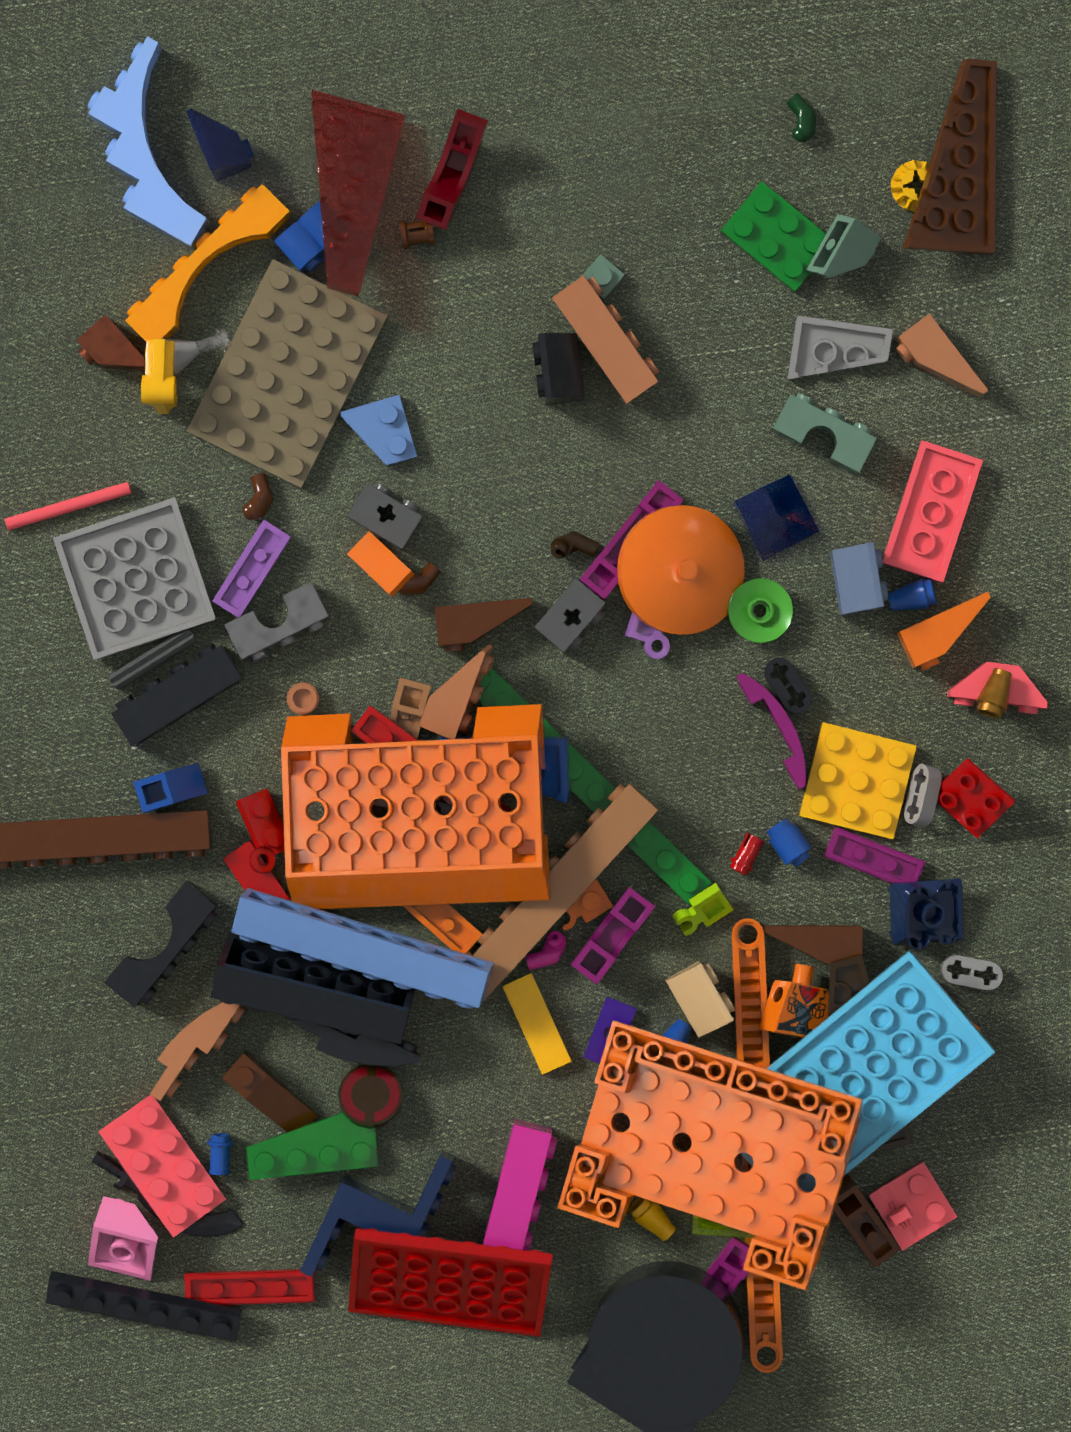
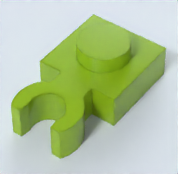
M714 883L689 899L692 907L680 909L672 917L678 926L682 924L680 928L684 935L688 936L696 931L698 924L703 922L708 927L734 909L718 885Z

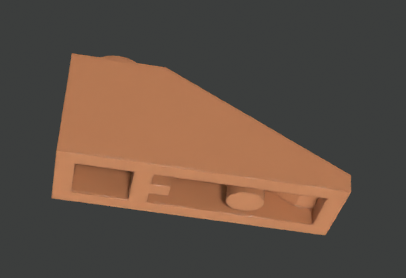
M930 313L896 339L899 345L896 347V350L906 363L911 361L915 367L979 398L988 391Z

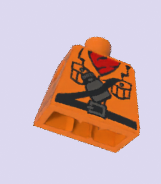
M795 964L792 982L780 980L773 982L758 1030L804 1038L828 1018V990L811 986L815 967Z

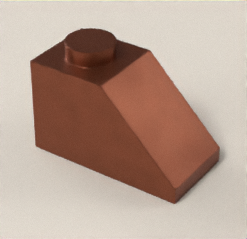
M106 315L100 318L77 339L78 343L82 346L78 352L90 365L96 362L101 368L145 370V358Z

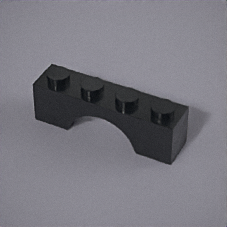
M186 881L165 906L172 922V934L166 948L159 955L150 959L124 957L104 983L133 1007L138 1006L140 1002L146 1005L157 992V989L153 986L160 977L166 980L178 966L173 962L181 952L186 955L196 944L198 939L194 935L201 926L207 929L216 919L218 914L214 910L218 907V904L190 881Z

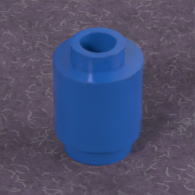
M788 817L767 831L771 838L768 841L785 865L792 862L794 867L811 857L807 851L812 846L796 823H791Z

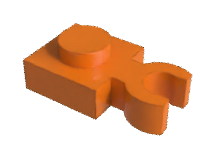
M597 879L568 908L566 912L570 915V921L562 926L563 930L571 929L575 925L576 919L580 916L588 923L613 907Z

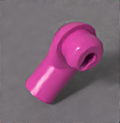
M552 931L547 935L541 951L526 954L529 970L553 965L559 961L566 948V938L560 931Z

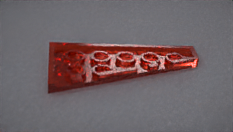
M312 90L311 102L327 289L359 297L405 115Z

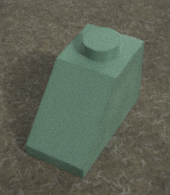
M837 214L806 270L812 274L830 278L866 266L869 259L875 254L876 247L882 237L856 218Z

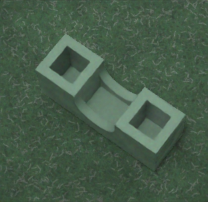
M798 393L795 397L790 394L771 432L800 446L806 434L811 430H825L832 436L834 441V449L828 461L858 475L877 439L871 435L873 430L858 422H855L853 426L843 421L844 415L827 407L823 411L813 406L815 401L806 395Z

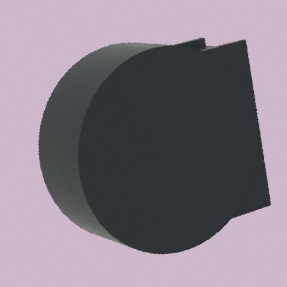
M658 1261L636 1267L618 1278L602 1297L594 1316L589 1340L571 1366L574 1371L567 1380V1383L644 1432H692L698 1421L712 1414L725 1402L738 1380L742 1365L744 1327L737 1304L723 1284L706 1271L693 1265L675 1261Z

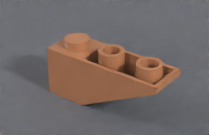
M492 645L486 646L428 698L419 724L420 727L449 739H457L462 733L467 734L473 721V716L469 715L472 705L478 704L484 687L480 686L483 674H489L494 662V657L490 656L493 649Z

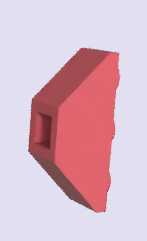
M993 662L981 664L947 691L948 698H955L954 704L973 706L993 669L999 668L1012 673L1008 705L1019 706L1018 712L1038 714V709H1046L1048 703L1020 666Z

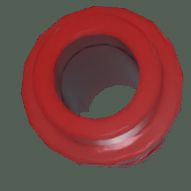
M746 833L735 857L730 858L732 863L729 868L744 876H747L749 871L753 872L752 865L765 842Z

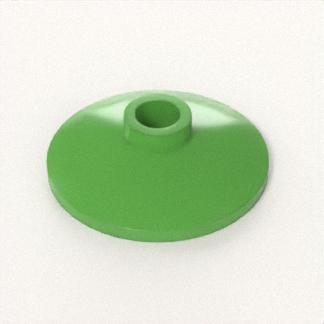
M757 578L746 581L734 591L729 602L728 615L732 627L741 637L751 642L765 643L777 639L787 630L792 620L793 606L789 594L780 584L769 579ZM756 605H762L765 608L764 616L757 617L754 614L753 610Z

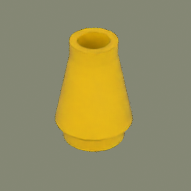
M639 1197L631 1205L629 1213L632 1215V1221L650 1231L662 1241H666L675 1232L676 1227L671 1223L659 1203Z

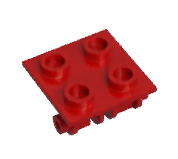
M968 758L950 775L947 774L943 778L937 803L977 839L1016 802L1015 799Z

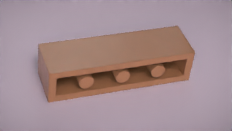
M583 275L553 296L552 299L627 404L657 383L659 380L655 375L660 371L649 356L643 359L637 348L641 344L633 332L629 330L625 333L618 322L623 318L614 305L611 303L606 306L602 301L600 295L604 291L595 278L592 277L588 280Z

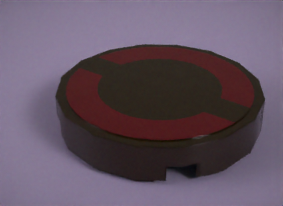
M359 1065L349 1071L341 1081L338 1092L340 1109L343 1114L356 1126L368 1129L383 1127L400 1112L403 1101L402 1086L395 1073L385 1066Z

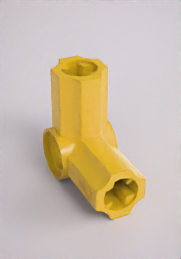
M166 339L146 341L145 375H142L141 381L142 404H149L154 407L158 414H169L170 410L177 406L178 401L176 376H174L175 342Z

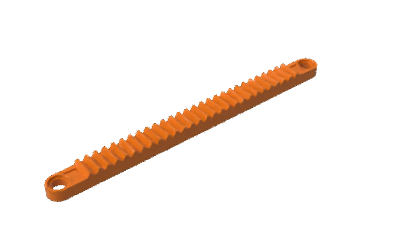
M744 918L735 923L731 933L736 1059L767 1068L770 1066L769 1032L758 1030L767 1003L763 927L756 920ZM744 925H752L757 931V938L752 943L746 944L739 939V930ZM741 1154V1170L745 1172L750 1171L752 1166ZM744 1232V1242L750 1245L751 1239L756 1235ZM749 1272L746 1275L750 1359L755 1369L763 1373H770L779 1368L783 1359L780 1282ZM762 1347H770L775 1351L776 1355L772 1363L765 1365L758 1361L757 1353Z

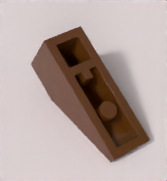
M523 598L435 607L438 646L445 647L446 652L465 651V645L474 643L532 606V599Z
M763 925L765 933L828 965H831L832 961L863 954V927L860 925Z
M247 1051L240 1056L222 1077L241 1096L286 1132L310 1124L318 1116L316 1112Z
M848 1174L844 1175L834 1211L876 1268L901 1250V1248Z

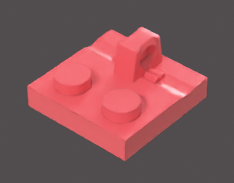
M920 1161L867 1194L902 1251L957 1218V1215L923 1161Z

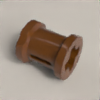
M404 220L399 221L404 250L409 249L411 245L429 243L431 246L435 245L432 224L424 221L406 223Z

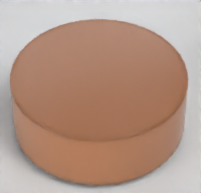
M297 683L288 691V706L297 714H310L319 705V693L309 683Z

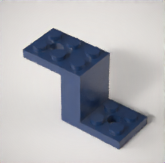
M444 1150L441 1151L415 1208L344 1176L299 1272L312 1277L315 1269L320 1272L322 1271L331 1252L330 1249L326 1248L329 1240L336 1241L345 1220L363 1229L372 1228L381 1232L408 1233L412 1236L424 1237L429 1226L424 1221L428 1214L435 1215L443 1195L438 1193L442 1184L445 1186L449 1185L457 1165L452 1163L454 1155Z

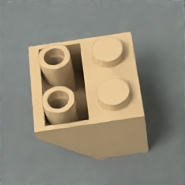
M697 961L665 979L698 1038L734 1021L730 1013L735 1011V1008L725 992L719 994L714 985L719 980L709 964L703 966Z

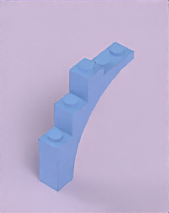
M147 36L144 43L139 42L135 46L131 54L133 62L128 71L122 70L115 82L116 92L106 86L102 88L101 92L96 91L88 103L87 108L90 109L88 114L93 121L120 135L118 140L113 138L106 149L105 155L108 156L106 159L108 165L138 182L136 186L131 185L123 197V202L126 203L123 207L124 210L131 216L194 251L195 244L202 237L209 225V221L205 216L186 204L168 185L157 167L149 146L145 123L146 94L152 70L162 48L157 41Z

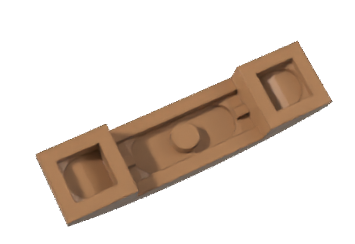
M399 678L390 719L418 739L421 730L419 724L429 698L431 686ZM378 799L373 803L374 805L388 808L387 802L383 799Z

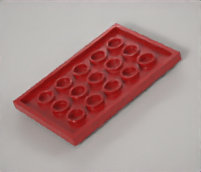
M355 1228L348 1312L540 1337L553 1254L543 1253L539 1250L526 1251L511 1249L507 1246L481 1245L471 1241L458 1242L445 1240L440 1237L427 1238L412 1236L408 1233L396 1234L381 1232L372 1228Z

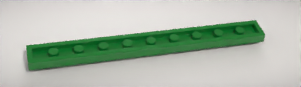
M491 668L488 675L483 674L480 686H483L484 690L479 701L485 707L530 705L493 668ZM543 718L544 737H562ZM568 743L569 789L593 812L598 808L604 811L612 803L608 797L616 788ZM649 821L627 844L688 905H690L689 899L705 890L712 883Z

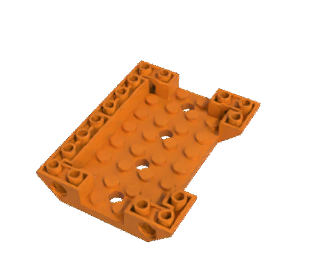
M543 704L477 707L474 734L471 739L353 744L351 713L287 717L281 745L285 876L292 902L316 909L550 900L548 835L543 833L541 770H545ZM507 793H512L517 798V807L512 812H505L500 805L501 798ZM442 796L449 797L453 803V808L447 815H441L436 809V802ZM378 799H383L388 804V812L382 818L376 817L372 812L373 803ZM314 802H320L325 810L324 816L317 821L311 819L308 812L310 805Z
M613 1020L594 1083L599 1085L581 1144L575 1146L557 1208L615 1228H620L634 1196L720 1223L756 1235L751 1239L743 1270L806 1290L821 1255L858 1131L863 1099ZM618 1113H624L630 1119V1126L625 1132L617 1130L614 1126V1118ZM679 1133H686L691 1138L692 1144L688 1151H680L676 1147L675 1138ZM740 1153H747L753 1158V1167L750 1171L745 1172L738 1168L736 1159ZM803 1173L813 1175L816 1180V1186L810 1192L802 1190L798 1184L799 1177Z

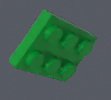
M762 181L720 231V233L793 293L797 291L811 274L806 269L826 235L825 232Z

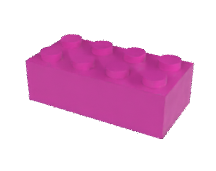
M514 1119L482 1245L507 1246L511 1249L529 1251L532 1240V1232L528 1231L529 1223H536L541 1205V1200H537L536 1195L538 1190H545L549 1169L544 1168L546 1158L552 1160L557 1143V1137L552 1136V1128Z

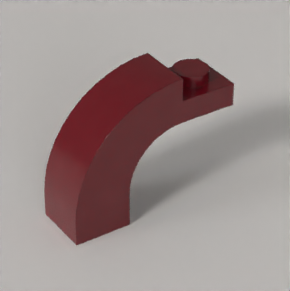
M461 109L457 110L440 161L424 192L416 219L444 230L448 228L476 163L488 120Z

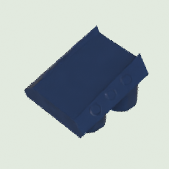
M961 879L893 883L888 888L890 893L891 920L889 934L895 945L907 944L913 949L918 950L925 948L930 942L951 944L956 940L963 939V886Z

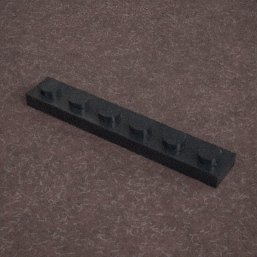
M55 1271L51 1272L46 1304L235 1342L237 1341L242 1309Z

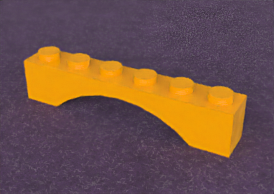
M263 184L258 188L255 186L251 187L242 196L241 201L243 203L235 211L232 209L228 210L219 219L218 223L220 226L212 234L206 232L196 242L195 246L197 249L189 257L186 254L183 255L173 265L172 268L175 271L167 279L162 277L156 281L150 288L152 294L144 302L138 300L127 311L129 317L125 321L145 342L153 339L170 338L179 329L180 312L185 296L195 278L207 264L221 253L237 245L253 240L269 239L292 217L290 211Z

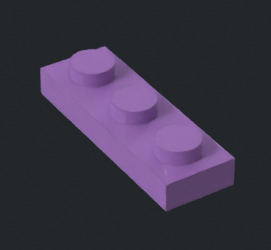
M263 520L212 601L238 618L243 616L292 537L266 520Z

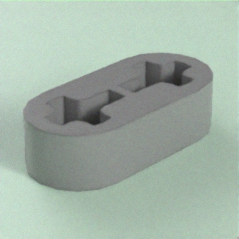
M919 764L914 769L904 807V818L907 823L926 827L932 821L942 779L938 768Z
M950 955L941 964L943 978L956 985L993 990L1001 984L1003 979L1001 968L996 963L987 960ZM955 960H959V966L969 969V974L960 973L953 979L952 973L947 971L948 965H954ZM987 966H990L991 972L996 974L995 980H989L988 985H984V979L974 976V971H986Z

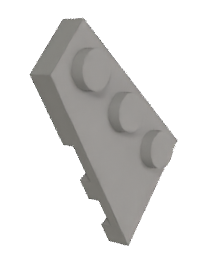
M797 315L787 380L887 362L893 329Z

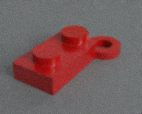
M268 788L236 801V805L256 848L249 857V864L256 873L260 874L272 870L275 865L274 855L285 851L284 825ZM259 855H264L267 858L266 866L258 864L257 858Z

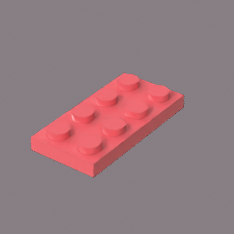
M923 440L920 442L882 558L884 565L939 583L944 582L983 460Z
M149 1095L98 1131L172 1238L226 1200L152 1095Z

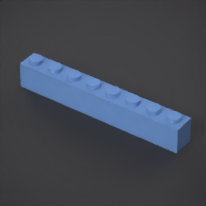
M247 888L240 896L231 933L240 935V938L247 942L261 941L270 944V947L277 951L287 952L290 950L297 952L306 960H323L332 963V966L336 969L344 971L356 970L362 972L366 978L372 980H381L382 978L394 982L393 984L398 988L406 990L418 989L424 991L428 997L434 999H442L444 997L454 1000L458 1006L468 1009L481 1006L487 993L494 962L251 888Z

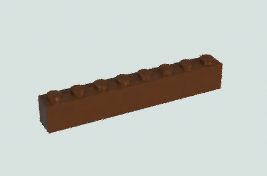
M210 810L0 823V869L12 868L11 861H24V867L44 866V859H56L57 865L76 864V857H89V863L108 862V855H121V861L141 860L140 853H153V859L173 858V851H185L186 857L205 856V849H213Z

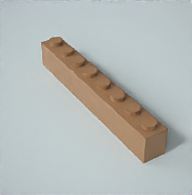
M631 782L626 787L620 783L608 797L612 803L604 811L598 808L586 821L590 827L582 835L576 832L564 846L568 851L561 859L555 855L549 861L550 900L521 901L517 907L511 903L499 916L503 922L498 928L494 930L489 927L477 940L481 944L474 954L469 950L465 953L494 962L485 999L659 810V807Z

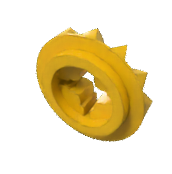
M912 160L904 163L895 171L892 177V196L898 205L908 211H915L918 198L914 189H909V187L903 188V186L913 182L914 173H916L920 182H924L929 166L927 161Z

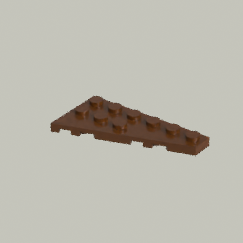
M968 58L961 62L903 249L981 255L995 253L997 61Z

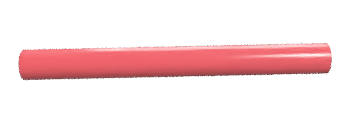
M124 482L5 518V523L8 531L123 497L132 494L129 482Z

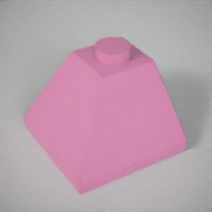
M103 1196L93 1225L88 1265L150 1281L158 1236L135 1204L125 1202L122 1199Z

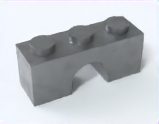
M312 582L282 596L288 607V616L286 621L279 627H265L260 622L255 611H251L224 625L241 660L250 659L251 663L256 662L269 655L267 649L277 644L280 649L297 641L295 635L305 630L312 634L326 627L324 621L329 619L330 616Z

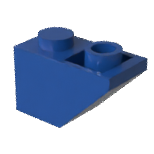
M199 763L133 782L143 813L152 812L208 794Z

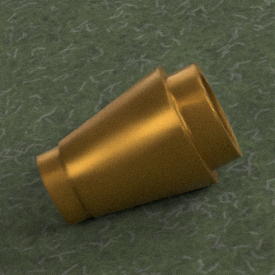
M999 668L993 669L992 674L976 700L978 704L977 712L991 718L1001 719L1002 714L1007 712L1012 673Z

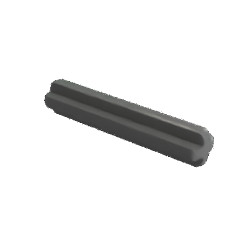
M186 629L174 634L109 676L111 683L118 690L127 686L197 641L191 629Z

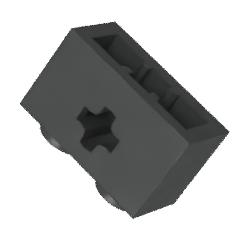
M376 482L374 487L367 483L347 517L404 552L423 520V516L418 514L421 508L406 499L400 503L391 498L390 496L393 491ZM389 507H392L395 519L393 521L387 519L385 523L381 522L380 509L387 510Z
M576 578L536 624L534 629L563 654L567 649L574 652L585 639L581 634L589 624L594 628L605 616L606 613L602 608L606 603ZM577 610L580 613L578 616L580 624L572 623L568 627L565 624L567 617L564 613L566 611L573 613Z

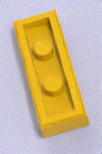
M529 973L503 985L502 987L541 1074L543 1075L572 1062L533 974Z

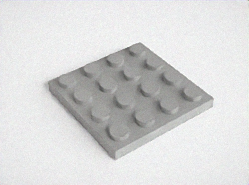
M176 497L53 538L94 661L217 620Z

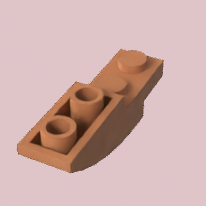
M222 1002L207 1010L180 1031L157 1059L167 1066V1069L150 1095L159 1101L163 1100L166 1095L172 1098L182 1083L177 1078L184 1068L190 1071L200 1056L195 1052L196 1049L199 1048L206 1054L210 1053L212 1049L218 1051L228 1037V1034L224 1032L230 1022L236 1024L246 1008L242 1005Z

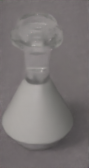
M218 327L216 328V335L198 341L164 338L175 342L174 374L176 375L200 353L221 347L223 352H226V348L231 347L226 329L219 330Z

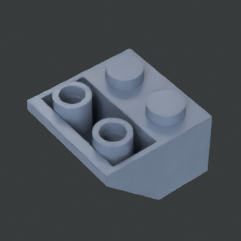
M874 542L832 550L830 558L840 616L875 611L884 607L883 602L888 600L886 582L879 579L878 570L883 568V561L880 549L874 548Z

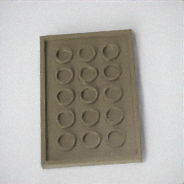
M272 259L186 431L303 489L388 316Z

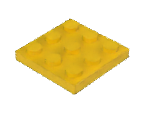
M822 722L799 816L893 840L917 746Z

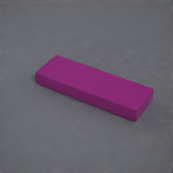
M834 827L823 856L892 884L918 882L926 863L838 827Z

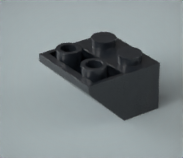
M538 333V342H533L535 366L541 365L542 374L536 375L538 398L545 397L546 405L584 401L577 333Z

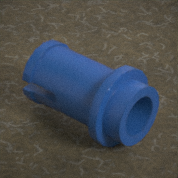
M211 1134V1140L207 1141V1145L211 1146L209 1174L228 1175L230 1174V1146L233 1145V1141L230 1140V1134Z

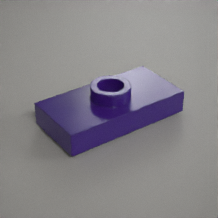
M606 996L583 1057L600 1063L612 1021L615 1020L631 1025L637 1008Z

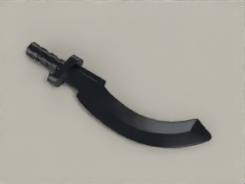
M98 1151L91 1162L105 1169L110 1174L112 1173L118 1179L120 1178V1181L118 1183L115 1182L113 1187L120 1190L125 1185L137 1192L139 1202L153 1216L159 1219L123 1167ZM228 1210L221 1213L205 1214L183 1230L182 1233L201 1237L219 1236L241 1228L243 1223L233 1210Z

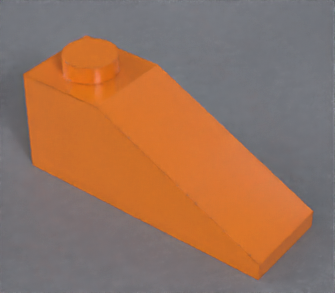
M989 592L898 632L897 635L912 668L920 665L923 671L939 664L938 657L949 650L991 598Z

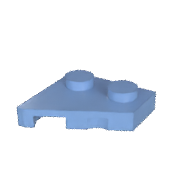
M400 395L340 412L342 419L386 466L418 458Z

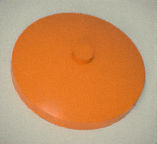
M669 506L644 516L627 534L618 557V584L627 606L644 624L667 634H695L718 624L728 615V606L734 591L744 583V558L736 536L719 517L695 506Z

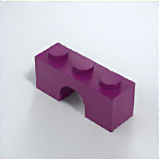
M628 886L571 962V966L592 982L598 984L614 963L623 947L633 934L637 932L655 906Z

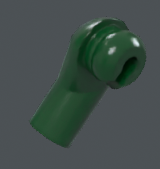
M797 93L786 104L798 117L797 127L793 129L792 135L798 142L803 143L815 134L816 114L800 94Z

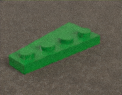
M343 1112L246 1146L249 1180L378 1167L375 1128L368 1129L356 1126L350 1122Z

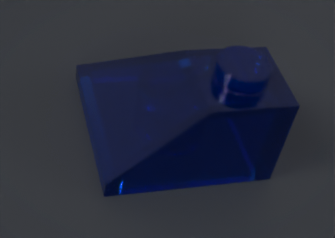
M194 109L186 111L210 170L217 182L252 168L249 158L254 157L247 138L241 140L236 131Z
M791 475L765 485L733 503L762 561L820 532Z

